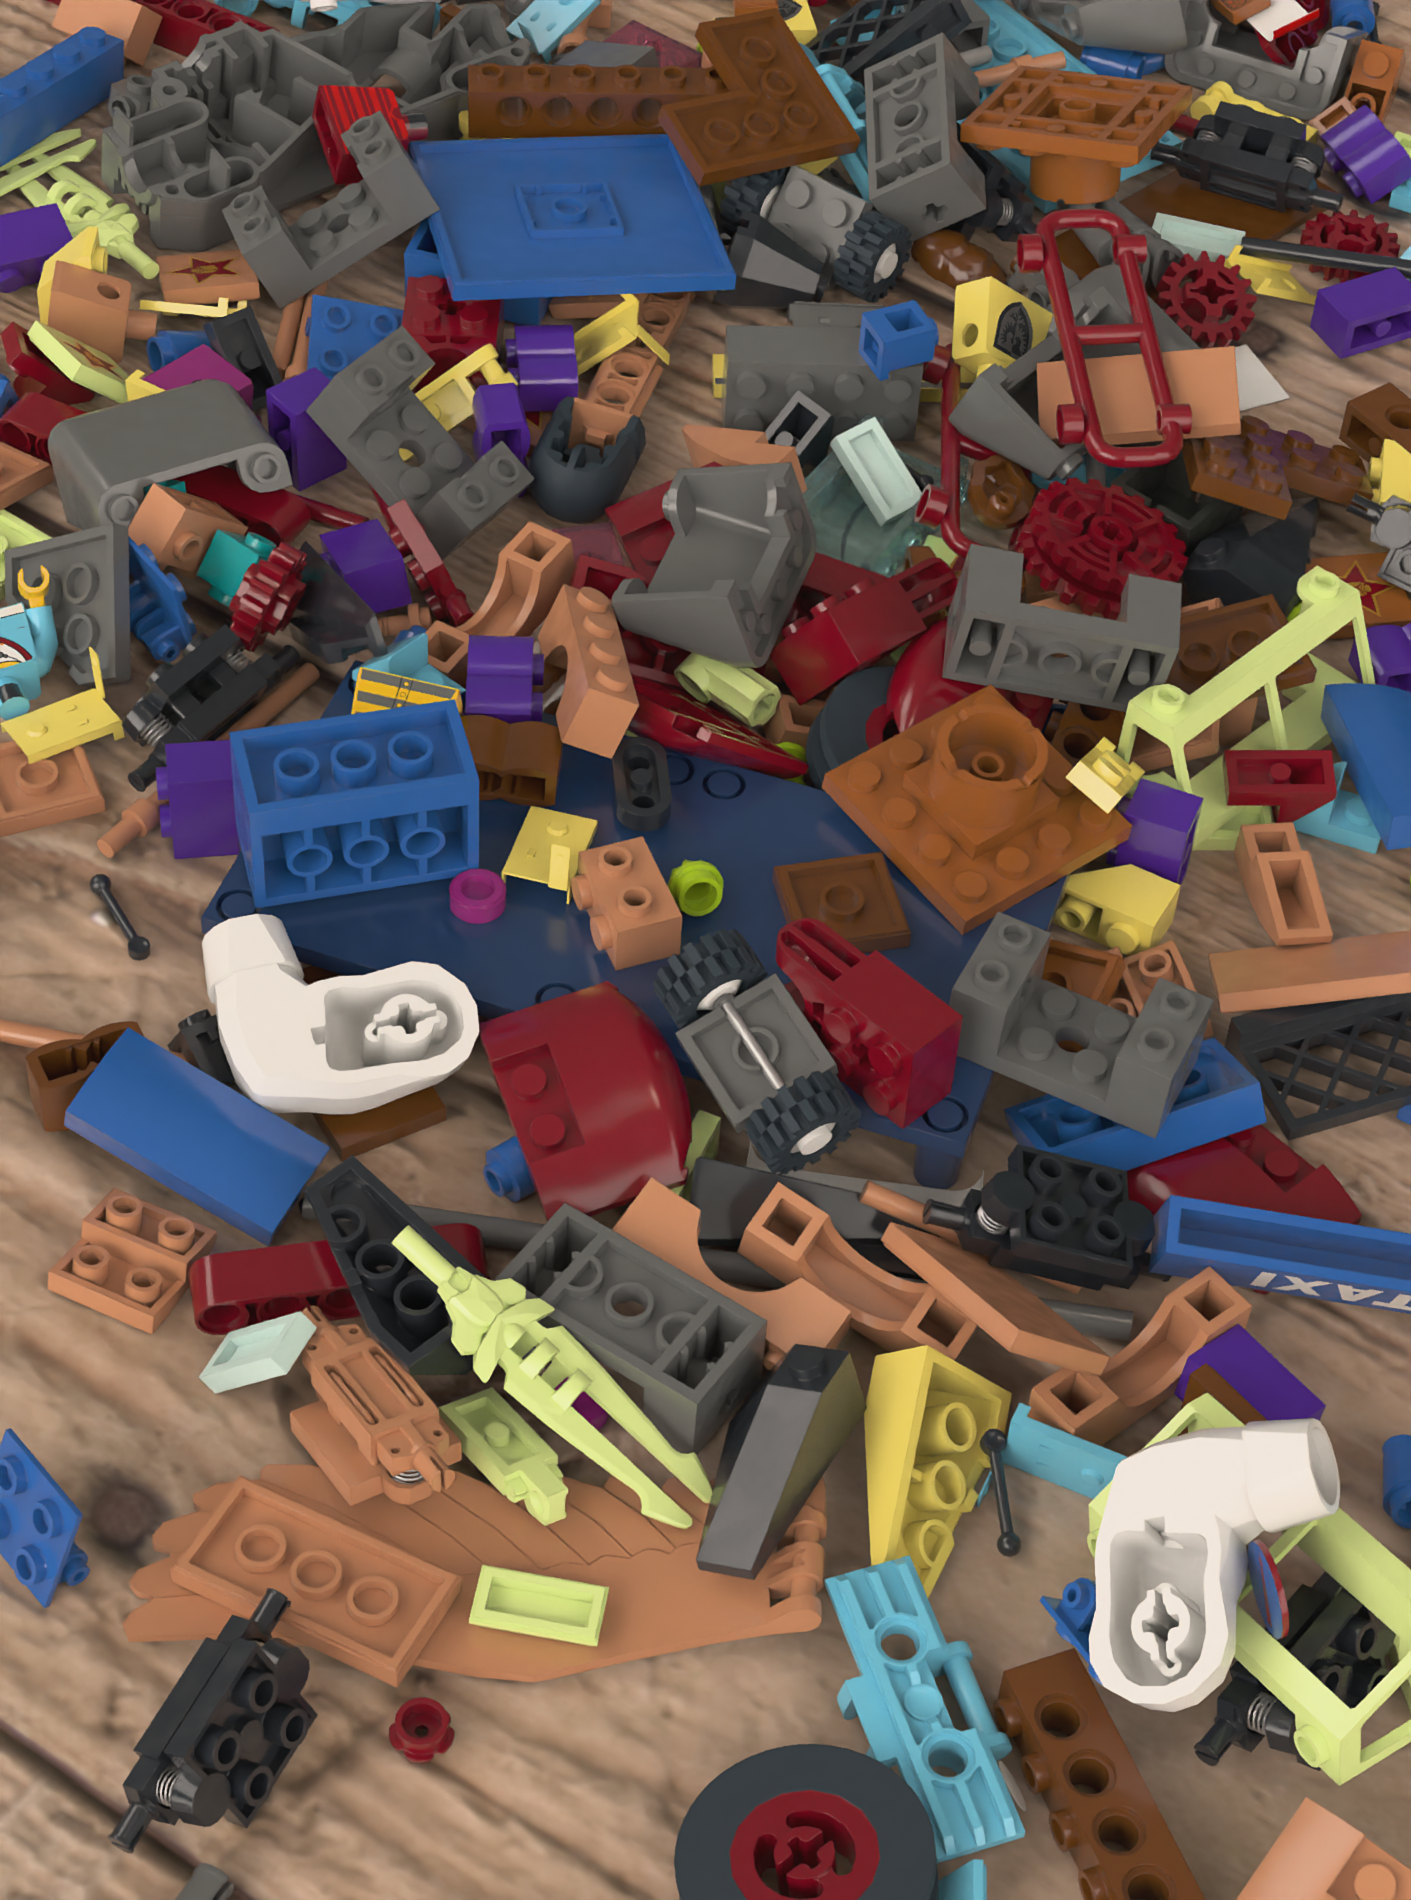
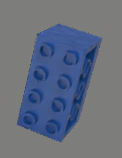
M455 699L229 732L236 829L255 908L453 878L463 871L479 869V777Z

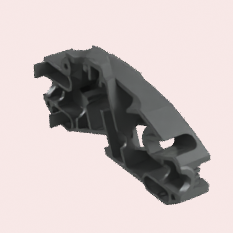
M435 2L376 5L360 8L340 25L293 37H287L275 29L260 32L239 21L228 28L200 36L197 46L182 64L176 60L152 69L154 82L151 85L150 111L128 119L118 106L114 107L113 125L104 128L102 133L101 180L113 194L128 193L131 198L135 197V203L138 207L142 205L143 213L145 215L149 214L150 238L158 248L186 251L208 250L235 239L222 209L229 206L235 197L244 192H251L261 185L278 211L344 185H335L312 118L319 85L372 87L384 74L391 75L399 80L406 89L401 98L396 97L401 114L424 112L426 116L428 136L426 140L418 141L460 140L463 137V133L459 130V113L468 110V65L496 63L499 65L527 66L530 64L532 51L529 49L531 43L526 37L514 43L508 38L500 17V9L493 3H468L434 38H432Z

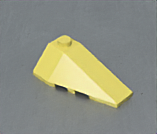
M928 1345L875 1356L866 1399L867 1409L864 1412L871 1566L910 1555L927 1598H929L955 1543L952 1533L962 1513L972 1511L979 1497L974 1488L984 1468L991 1467L989 1456L981 1450L980 1439L989 1429H998L1005 1434L1012 1393Z

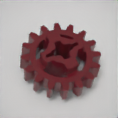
M1354 209L1351 210L1349 215H1344L1340 210L1338 213L1333 211L1332 217L1322 212L1317 213L1316 221H1306L1305 230H1302L1299 243L1302 245L1398 258L1400 245L1397 244L1398 234L1388 233L1389 224L1387 222L1376 224L1374 221L1375 215L1372 214L1365 218L1358 217V212ZM1316 265L1309 266L1311 273L1322 271L1324 273L1323 280L1329 281L1335 277L1340 279V283L1373 274Z
M1202 251L1196 261L1187 253L1183 255L1178 264L1172 262L1156 285L1155 290L1159 292V295L1154 302L1161 309H1165L1164 312L1194 342H1201L1202 349L1212 348L1215 342L1218 347H1228L1232 340L1238 341L1254 319L1255 313L1251 311V308L1256 303L1257 297L1246 294L1252 281L1251 279L1239 280L1237 274L1241 267L1238 264L1228 269L1224 266V255H1220L1215 262L1209 260L1207 251ZM1192 279V283H1186L1183 288H1179L1182 282ZM1227 315H1232L1229 321L1219 325V320H1224Z
M281 542L278 548L272 550L267 561L261 559L257 565L255 563L250 565L243 575V580L235 596L230 602L229 610L234 612L231 619L234 622L230 629L247 645L245 650L249 652H255L258 645L262 646L268 633L275 636L278 630L283 631L287 627L300 599L305 594L306 584L301 582L303 578L301 573L307 566V561L305 560L308 555L288 543Z

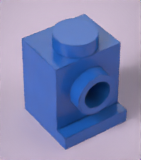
M916 300L862 313L858 352L879 381L889 379V371L933 360L934 349L939 342L938 328L933 318L925 314Z

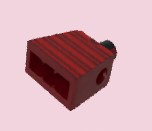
M319 85L312 118L335 185L363 179L356 166L358 165L341 137V134L349 130L355 121L365 116H371L380 110L407 151L409 141L427 139L428 124L424 112L401 114L395 94L389 88Z

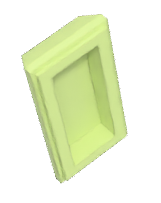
M482 1565L469 1623L502 1631L586 1646H597L609 1587Z

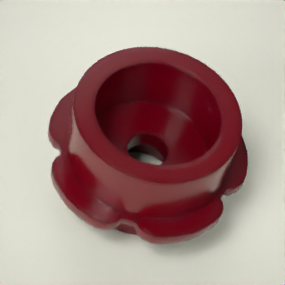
M426 1697L411 1699L405 1702L397 1711L395 1723L389 1727V1741L396 1751L404 1752L407 1760L417 1763L429 1762L434 1758L435 1754L446 1753L453 1744L455 1732L449 1725L451 1723V1716L436 1700ZM418 1729H426L428 1734L424 1737H419L416 1735V1731Z

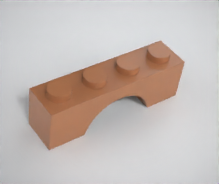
M529 521L499 553L493 584L478 611L461 626L454 628L436 620L425 632L428 636V664L466 689L469 635L529 637L548 616L563 584L569 585L575 568L572 540Z
M563 584L538 634L541 653L544 654V662L567 670L564 690L555 714L561 742L612 759L639 706L615 612L612 608L611 600L602 592L591 587L577 589Z
M652 1177L612 1229L621 1236L766 1319L767 1330L763 1364L768 1370L795 1344L835 1349L849 1330L852 1311L802 1277L785 1287L767 1292L740 1290L716 1277L704 1262L698 1246L701 1232V1210Z
M777 1182L745 1228L737 1251L738 1254L786 1285L802 1277L852 1311L850 1327L889 1353L928 1345L956 1361L978 1327L974 1321L929 1283H915L901 1279L865 1259L840 1236L829 1214L780 1182Z
M1209 1266L1165 1297L1154 1317L1140 1334L1109 1359L1101 1376L1096 1375L1094 1377L1062 1367L1034 1386L1031 1390L1028 1405L1031 1409L1027 1417L1102 1446L1174 1395L1188 1356L1237 1324L1246 1330L1252 1305Z

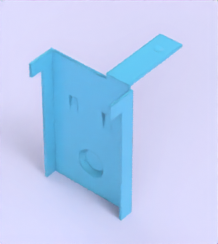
M535 0L506 28V32L511 41L515 37L518 39L526 37L531 43L529 49L537 55L542 54L547 64L552 59L551 52L559 45L561 38L571 33L601 1Z
M1019 1403L1010 1422L1006 1448L1001 1452L1003 1463L1094 1499L1113 1480L1117 1465L1127 1456L1027 1417L1031 1407ZM991 1471L979 1494L977 1507L980 1506L985 1494L989 1490V1485L993 1479Z

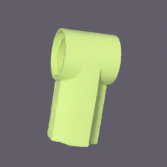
M691 653L674 670V675L678 682L694 698L706 704L713 700L751 728L758 724L764 725L776 713V706L782 697L776 685L753 669L737 668L695 653Z

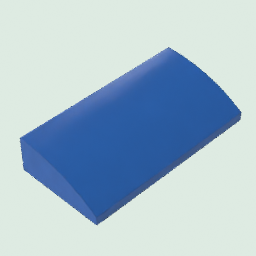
M1342 683L1325 685L1321 720L1342 762H1348L1346 770L1386 849L1393 850L1411 847V693L1398 688L1377 684Z
M129 1027L110 1048L65 1112L64 1126L267 1247L275 1238L331 1148Z
M1214 1037L1202 1041L1198 1059L1156 1139L1050 1094L1004 1109L1006 1120L1019 1145L1124 1171L1267 1122L1260 1082Z

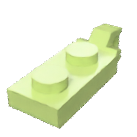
M493 1387L438 1407L440 1417L460 1439L462 1452L503 1496L507 1495L508 1500L513 1503L524 1499L528 1512L544 1526L566 1518L565 1501L568 1488L563 1484L561 1479L563 1474L557 1466L558 1454Z

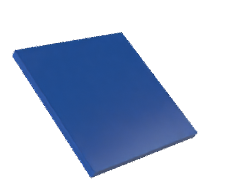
M667 134L418 141L408 144V154L440 209L427 217L453 301L735 290V270L698 184Z

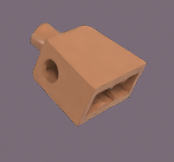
M56 260L47 326L107 354L116 364L122 361L125 338L148 341L150 337L155 336L157 313L129 309L132 285L127 280Z

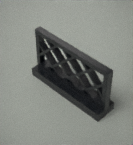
M861 0L805 46L814 53L820 65L825 64L826 61L840 59L838 67L844 69L853 80L861 83L865 89L864 69L942 32L948 40H951L971 24L972 21L960 0ZM908 4L906 12L891 15L895 6ZM881 9L879 17L864 20L872 11ZM874 32L872 40L857 42L860 34ZM847 37L844 45L830 47L837 39Z
M1411 992L1261 1009L1231 1018L1224 1047L1260 1082L1263 1102L1288 1141L1411 1105V1086L1404 1087L1384 1080L1388 1067L1411 1074V1057L1395 1052L1399 1040L1411 1043V1026L1406 1025L1408 1021H1411ZM1377 1031L1393 1038L1389 1048L1385 1049L1359 1040L1357 1037L1361 1034ZM1328 1045L1342 1050L1343 1053L1339 1062L1335 1063L1307 1053L1308 1049ZM1350 1053L1382 1064L1377 1077L1346 1067L1345 1065ZM1278 1059L1293 1064V1067L1287 1078L1264 1070L1261 1063ZM1300 1068L1332 1078L1327 1091L1295 1081ZM1341 1081L1370 1091L1368 1098L1355 1102L1335 1095L1334 1091L1338 1082ZM1290 1095L1320 1107L1317 1113L1295 1118L1287 1106L1286 1100Z

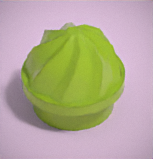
M685 859L681 866L672 869L668 888L679 910L691 916H703L716 909L721 902L724 887L723 878L713 864L701 859L699 861Z

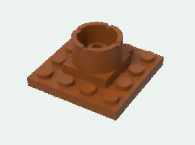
M1020 65L961 123L960 142L974 143L978 149L987 151L998 150L1002 147L1018 149L1023 155L1030 156L1029 189L1031 193L1041 199L1052 202L1062 199L1065 204L1102 202L1112 198L1119 191L1121 168L1132 167L1135 164L1138 165L1190 106L1192 86Z
M991 684L825 773L822 789L961 935L995 917L998 912L1002 913L1127 841L1132 829V825L1115 808L1107 814L1065 778L1074 767L1045 739L1038 728L1035 729L1032 726L1031 720L1018 712Z

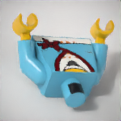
M42 565L40 566L43 583L39 587H29L25 584L23 569H20L18 573V590L25 599L29 600L30 609L25 610L22 602L0 608V716L4 720H10L28 712L30 708L29 700L36 699L41 694L40 678L49 674L58 649L51 605L46 606L44 598L49 591V573Z

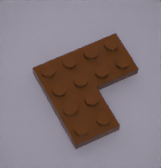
M777 8L699 23L695 38L729 92L662 105L657 118L699 186L856 152L861 139Z
M1242 416L1240 419L1241 434L1183 439L1182 452L1192 491L1282 520L1286 519L1293 503L1289 487L1345 506L1353 503L1365 510L1367 508L1352 502V497L1356 492L1369 500H1372L1374 496L1362 458H1360L1357 452L1342 445H1333L1331 449L1316 444L1313 438L1300 431L1288 430L1287 434L1270 429L1265 421L1254 416Z

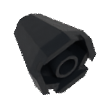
M743 210L737 223L741 226H738L736 234L733 235L727 252L736 273L735 290H725V292L717 290L712 303L729 309L787 310L788 305L793 304L794 301H814L820 303L829 276L821 274L823 263L762 216Z

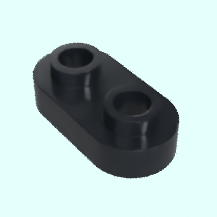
M632 737L622 740L611 759V777L616 816L624 826L635 831L646 832L659 829L668 822L671 816L672 793L666 752L659 743L649 738Z

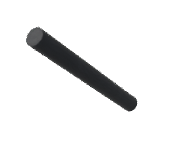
M1245 236L1242 237L1241 241L1243 248L1240 254L1366 273H1376L1396 267L1405 278L1411 279V260Z

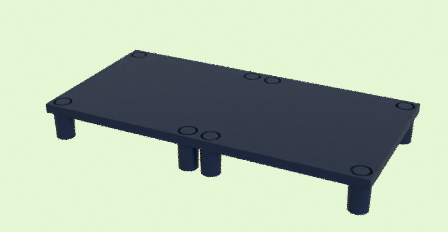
M358 660L353 662L320 719L351 715L356 681L352 679V671L364 662ZM542 712V723L558 727L555 715ZM624 735L621 741L632 737ZM564 743L555 805L540 808L598 820L597 830L589 849L643 836L667 886L672 869L681 866L685 859L690 861H699L701 859L713 864L719 870L723 878L724 887L722 899L717 908L703 916H691L680 910L682 914V930L679 956L685 952L682 948L690 942L693 945L700 943V937L707 933L713 938L717 930L726 929L729 932L731 929H736L739 933H742L767 971V976L764 977V980L776 973L783 985L791 982L790 977L781 970L775 959L777 934L787 923L772 881L773 867L882 852L823 790L734 765L685 755L664 748L667 756L672 793L671 816L668 822L659 829L646 832L632 830L624 826L616 816L611 777V759ZM501 798L479 801V869L492 871L502 878L503 868L531 806L516 805ZM241 850L201 917L202 933L207 934L213 927L228 919L253 914L273 915L282 920L299 962L346 976L366 975L411 961L437 964L466 985L477 1004L478 1015L491 1019L609 981L619 989L620 993L634 1001L650 1017L669 1045L681 1075L703 1081L677 1040L675 1033L680 1029L653 990L655 989L653 980L659 978L657 972L661 967L670 966L667 961L670 957L615 971L606 950L599 951L595 946L590 928L591 918L587 910L578 909L573 894L569 904H567L568 889L564 891L548 887L549 884L506 875L505 910L497 919L483 924L465 922L456 917L451 911L449 888L455 877L255 908ZM882 852L910 928L911 939L909 947L878 952L949 1005L953 986L995 917L961 935ZM1070 873L1002 913L1051 933L1053 919ZM957 1056L951 1093L905 1129H901L885 1115H879L874 1112L865 1099L842 1081L841 1083L861 1112V1118L858 1119V1128L915 1144L916 1151L913 1167L915 1179L923 1187L945 1190L952 1187L959 1178L962 1159L996 1072Z

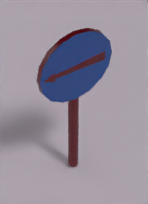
M1260 1539L1254 1540L1248 1546L1246 1545L1248 1555L1247 1568L1249 1569L1253 1592L1269 1632L1277 1640L1287 1637L1289 1632V1613L1284 1588L1274 1559L1267 1546Z

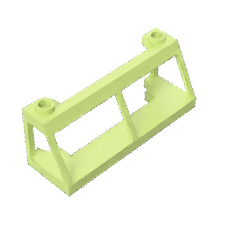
M1318 565L1303 575L1298 581L1296 587L1297 594L1303 600L1299 615L1195 692L1188 695L1174 685L1161 684L1145 689L1128 703L1116 754L1129 764L1139 726L1169 746L1176 779L1164 771L1153 775H1142L1125 796L1132 798L1140 779L1143 778L1204 798L1192 850L1246 809V806H1227L1222 766L1224 754L1189 779L1183 749L1187 742L1264 686L1270 719L1230 750H1322L1332 742L1321 720L1325 685L1357 682L1309 652L1351 620L1363 683L1375 684L1360 592L1339 579L1335 574L1324 570ZM1308 654L1317 669L1315 680L1312 683L1282 690V695L1293 702L1281 710L1276 676Z
M1205 1393L1187 1403L1144 1448L1156 1442L1178 1436L1187 1426L1188 1433L1200 1429L1244 1427L1245 1425L1209 1393ZM1112 1481L1088 1504L1090 1534L1087 1536V1543L1094 1558L1096 1541ZM1338 1507V1510L1333 1515L1282 1530L1283 1535L1268 1550L1275 1564H1277L1297 1545L1399 1636L1398 1660L1400 1662L1355 1708L1350 1709L1238 1605L1253 1589L1249 1570L1247 1571L1246 1581L1237 1601L1234 1657L1295 1714L1297 1731L1294 1732V1742L1302 1758L1312 1767H1320L1340 1786L1411 1742V1720L1361 1750V1728L1363 1724L1411 1675V1569Z

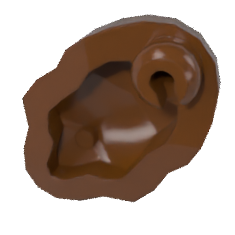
M940 229L915 240L910 251L913 260L916 263L919 262L926 274L955 290L957 285L990 276L1006 285L1007 275L995 261L993 254L969 242L962 233L949 229Z
M1001 455L990 456L986 460L974 462L971 480L967 488V498L974 516L982 524L997 530H1007L1019 525L1028 515L1033 505L1034 485L1026 478L1018 464Z

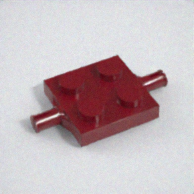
M403 499L386 508L396 528L388 531V534L403 559L411 555L412 559L404 563L418 590L430 589L431 592L423 597L428 606H430L436 620L442 621L447 618L450 625L454 628L467 622L474 613L466 601V595L454 585L443 561L427 537L425 527L421 522H418L406 500Z

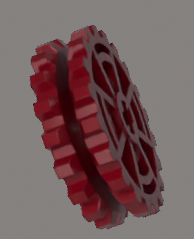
M1068 478L1065 485L1054 481L1050 483L1047 490L1042 488L1017 538V541L1021 543L1018 553L1024 554L1023 559L1029 560L1025 569L1029 575L1041 578L1040 587L1046 592L1055 591L1060 595L1059 601L1067 606L1072 603L1080 606L1082 613L1092 616L1094 612L1101 613L1105 619L1115 621L1120 613L1121 594L1129 574L1178 583L1187 565L1188 558L1183 555L1186 550L1185 542L1175 538L1178 529L1174 524L1165 523L1162 520L1164 513L1158 508H1148L1144 505V498L1137 494L1130 497L1124 494L1120 486L1113 484L1110 488L1102 486L1099 480L1090 478L1087 484L1081 483L1077 478Z

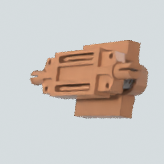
M311 1306V1313L308 1308H305L302 1313L317 1328L302 1350V1364L311 1374V1384L315 1388L317 1401L290 1412L291 1431L343 1498L352 1506L385 1493L394 1502L410 1505L430 1497L433 1492H441V1485L445 1490L448 1489L455 1480V1472L448 1466L462 1460V1448L460 1439L440 1417L437 1406L413 1377L372 1338H368L357 1324L333 1326L318 1306Z

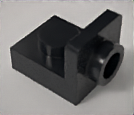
M205 1009L192 1014L178 1023L177 1026L180 1031L167 1045L169 1050L178 1053L183 1052L189 1064L226 1086L235 1085L234 1076L220 1042L217 1015L211 1016L209 1010Z

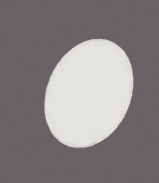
M999 1761V1768L1009 1791L1020 1808L1026 1811V1804L1017 1783L1005 1764Z

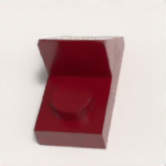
M12 322L0 334L6 352V362L18 374L13 381V386L19 399L25 393L35 392L67 405L89 402L95 396L93 390L72 381L29 339L27 335L29 331Z
M1225 750L1222 766L1227 806H1272L1275 823L1294 822L1336 799L1337 789L1332 750Z

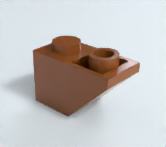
M1362 39L1344 94L1356 109L1363 105L1369 107L1382 124L1393 103L1406 62L1404 50Z

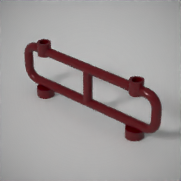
M1104 209L1054 211L1041 219L1036 227V234H1019L1017 240V265L1020 274L1040 273L1043 268L1071 386L1074 404H1059L1057 406L1056 433L1060 445L1081 444L1084 441L1088 453L1099 463L1110 467L1137 468L1165 465L1177 458L1182 450L1183 434H1190L1192 429V411L1189 403L1175 404L1139 267V264H1144L1147 259L1146 236L1144 234L1131 235L1129 227L1121 217ZM1099 228L1110 233L1113 240V261L1115 265H1119L1134 323L1076 325L1055 232L1063 229ZM1139 343L1156 409L1157 433L1163 436L1162 444L1122 448L1109 445L1104 440L1082 346Z
M951 342L945 347L935 346L933 360L923 362L922 380L933 385H938L941 381L940 488L928 484L923 490L915 510L914 521L932 529H936L940 525L943 541L955 554L966 560L971 544L985 545L970 540L960 529V454L977 461H983L990 456L999 454L961 435L948 421L950 414L961 401V366L956 364L952 358ZM1020 466L1026 478L1032 483V472ZM1028 515L1019 525L1013 527L1008 542V551L1018 553L1021 545L1017 541L1018 534ZM1023 559L1022 572L1026 570L1025 567L1029 560Z

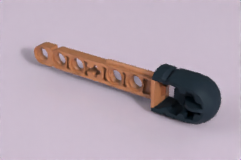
M698 291L650 293L639 307L638 325L668 351L689 310V304L693 302ZM662 297H670L676 300L664 299ZM648 322H657L663 325H654ZM639 337L603 360L583 399L567 396L559 402L533 451L528 471L535 479L529 484L534 500L547 515L555 519L581 524L592 522L605 515V508L618 502L646 445L645 428L640 420V416L663 372V367L660 366L663 360L647 345L641 348L643 341ZM619 373L633 374L637 377H626ZM605 400H617L624 404H613Z

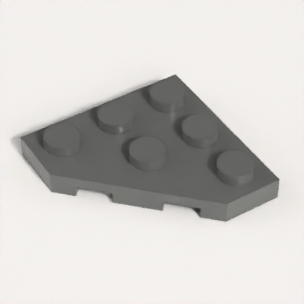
M109 523L5 550V601L9 605L22 602L25 610L30 609L29 600L25 599L18 590V573L20 569H23L25 584L34 588L39 587L43 583L40 566L42 565L47 569L49 573V591L44 598L46 606L51 605L58 639L56 655L60 656L70 667L68 673L75 682L81 686L96 688L89 647L98 654L103 686L131 680L128 526Z

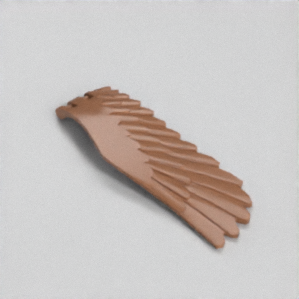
M267 1464L261 1469L260 1479L252 1480L462 1577L461 1592L413 1663L414 1666L479 1678L538 1682L710 1644L767 1635L811 1631L819 1627L822 1621L823 1604L816 1597V1593L824 1587L826 1561L825 1550L819 1545V1541L826 1537L827 1531L826 1484L823 1476L776 1546L786 1547L776 1553V1548L774 1549L755 1580L699 1570L696 1557L710 1503H704L677 1477L666 1479L661 1490L691 1517L692 1525L688 1529L674 1527L641 1513L642 1503L639 1495L614 1476H609L603 1488L568 1477L561 1478L563 1484L568 1488L565 1501L567 1516L546 1526L528 1512L524 1499L513 1503L508 1500L507 1495L503 1496L492 1483L489 1486L453 1470L455 1472V1480L448 1489L445 1490L441 1485V1492H433L430 1497L410 1505L394 1502L385 1493H381L350 1506L322 1469L315 1465ZM714 1478V1479H712L711 1481H709L710 1484H711L712 1490H713V1487H714V1483H715V1479H716V1478ZM234 1482L217 1483L194 1493L193 1504L197 1511L163 1522L152 1535L154 1551L170 1555V1557L138 1569L129 1581L130 1589L138 1598L151 1599L133 1610L122 1623L123 1631L129 1642L205 1640L206 1637L217 1639L232 1615L249 1620L244 1615L172 1582L171 1578L172 1566ZM482 1565L609 1587L598 1645L586 1646L470 1624L469 1617ZM787 1598L770 1607L771 1599ZM275 1630L271 1633L272 1639L281 1638L293 1645L307 1646Z

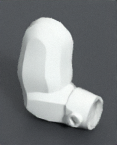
M253 914L228 919L213 927L205 934L202 941L207 993L210 1001L216 1006L220 1042L235 1082L245 1097L272 1113L355 1114L379 1107L408 1094L436 1085L458 1071L469 1058L479 1034L477 1004L462 981L437 964L411 961L366 975L338 976L308 985L302 980L304 973L282 920L273 915Z
M1309 1418L1248 1422L1244 1427L1200 1429L1156 1442L1121 1460L1117 1465L1096 1541V1611L1089 1635L1090 1663L1105 1688L1147 1709L1176 1712L1199 1704L1224 1682L1235 1655L1236 1607L1246 1581L1248 1567L1246 1545L1264 1530L1269 1533L1279 1532L1333 1515L1338 1510L1340 1500L1338 1467L1329 1436L1319 1420Z

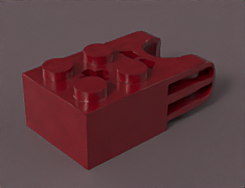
M432 275L408 277L402 326L435 363L413 388L412 392L414 394L489 343L493 345L499 354L496 360L501 365L505 327L504 299L453 301L446 278ZM480 370L468 377L476 390L481 385H489Z
M936 557L928 558L875 584L872 577H868L844 592L847 597L846 600L843 601L835 594L810 609L814 619L810 621L808 616H804L781 630L780 632L785 640L776 645L769 656L797 703L801 706L831 690L833 687H837L848 676L858 671L872 668L914 637L927 630L924 621L951 605L958 579L950 566L941 558Z
M810 917L797 919L779 930L775 959L781 970L792 980L784 986L835 1061L839 1072L836 1076L840 1082L845 1083L865 1099L874 1112L879 1115H885L901 1129H905L951 1093L963 1020L962 1015L877 950L866 956L837 932L817 919Z

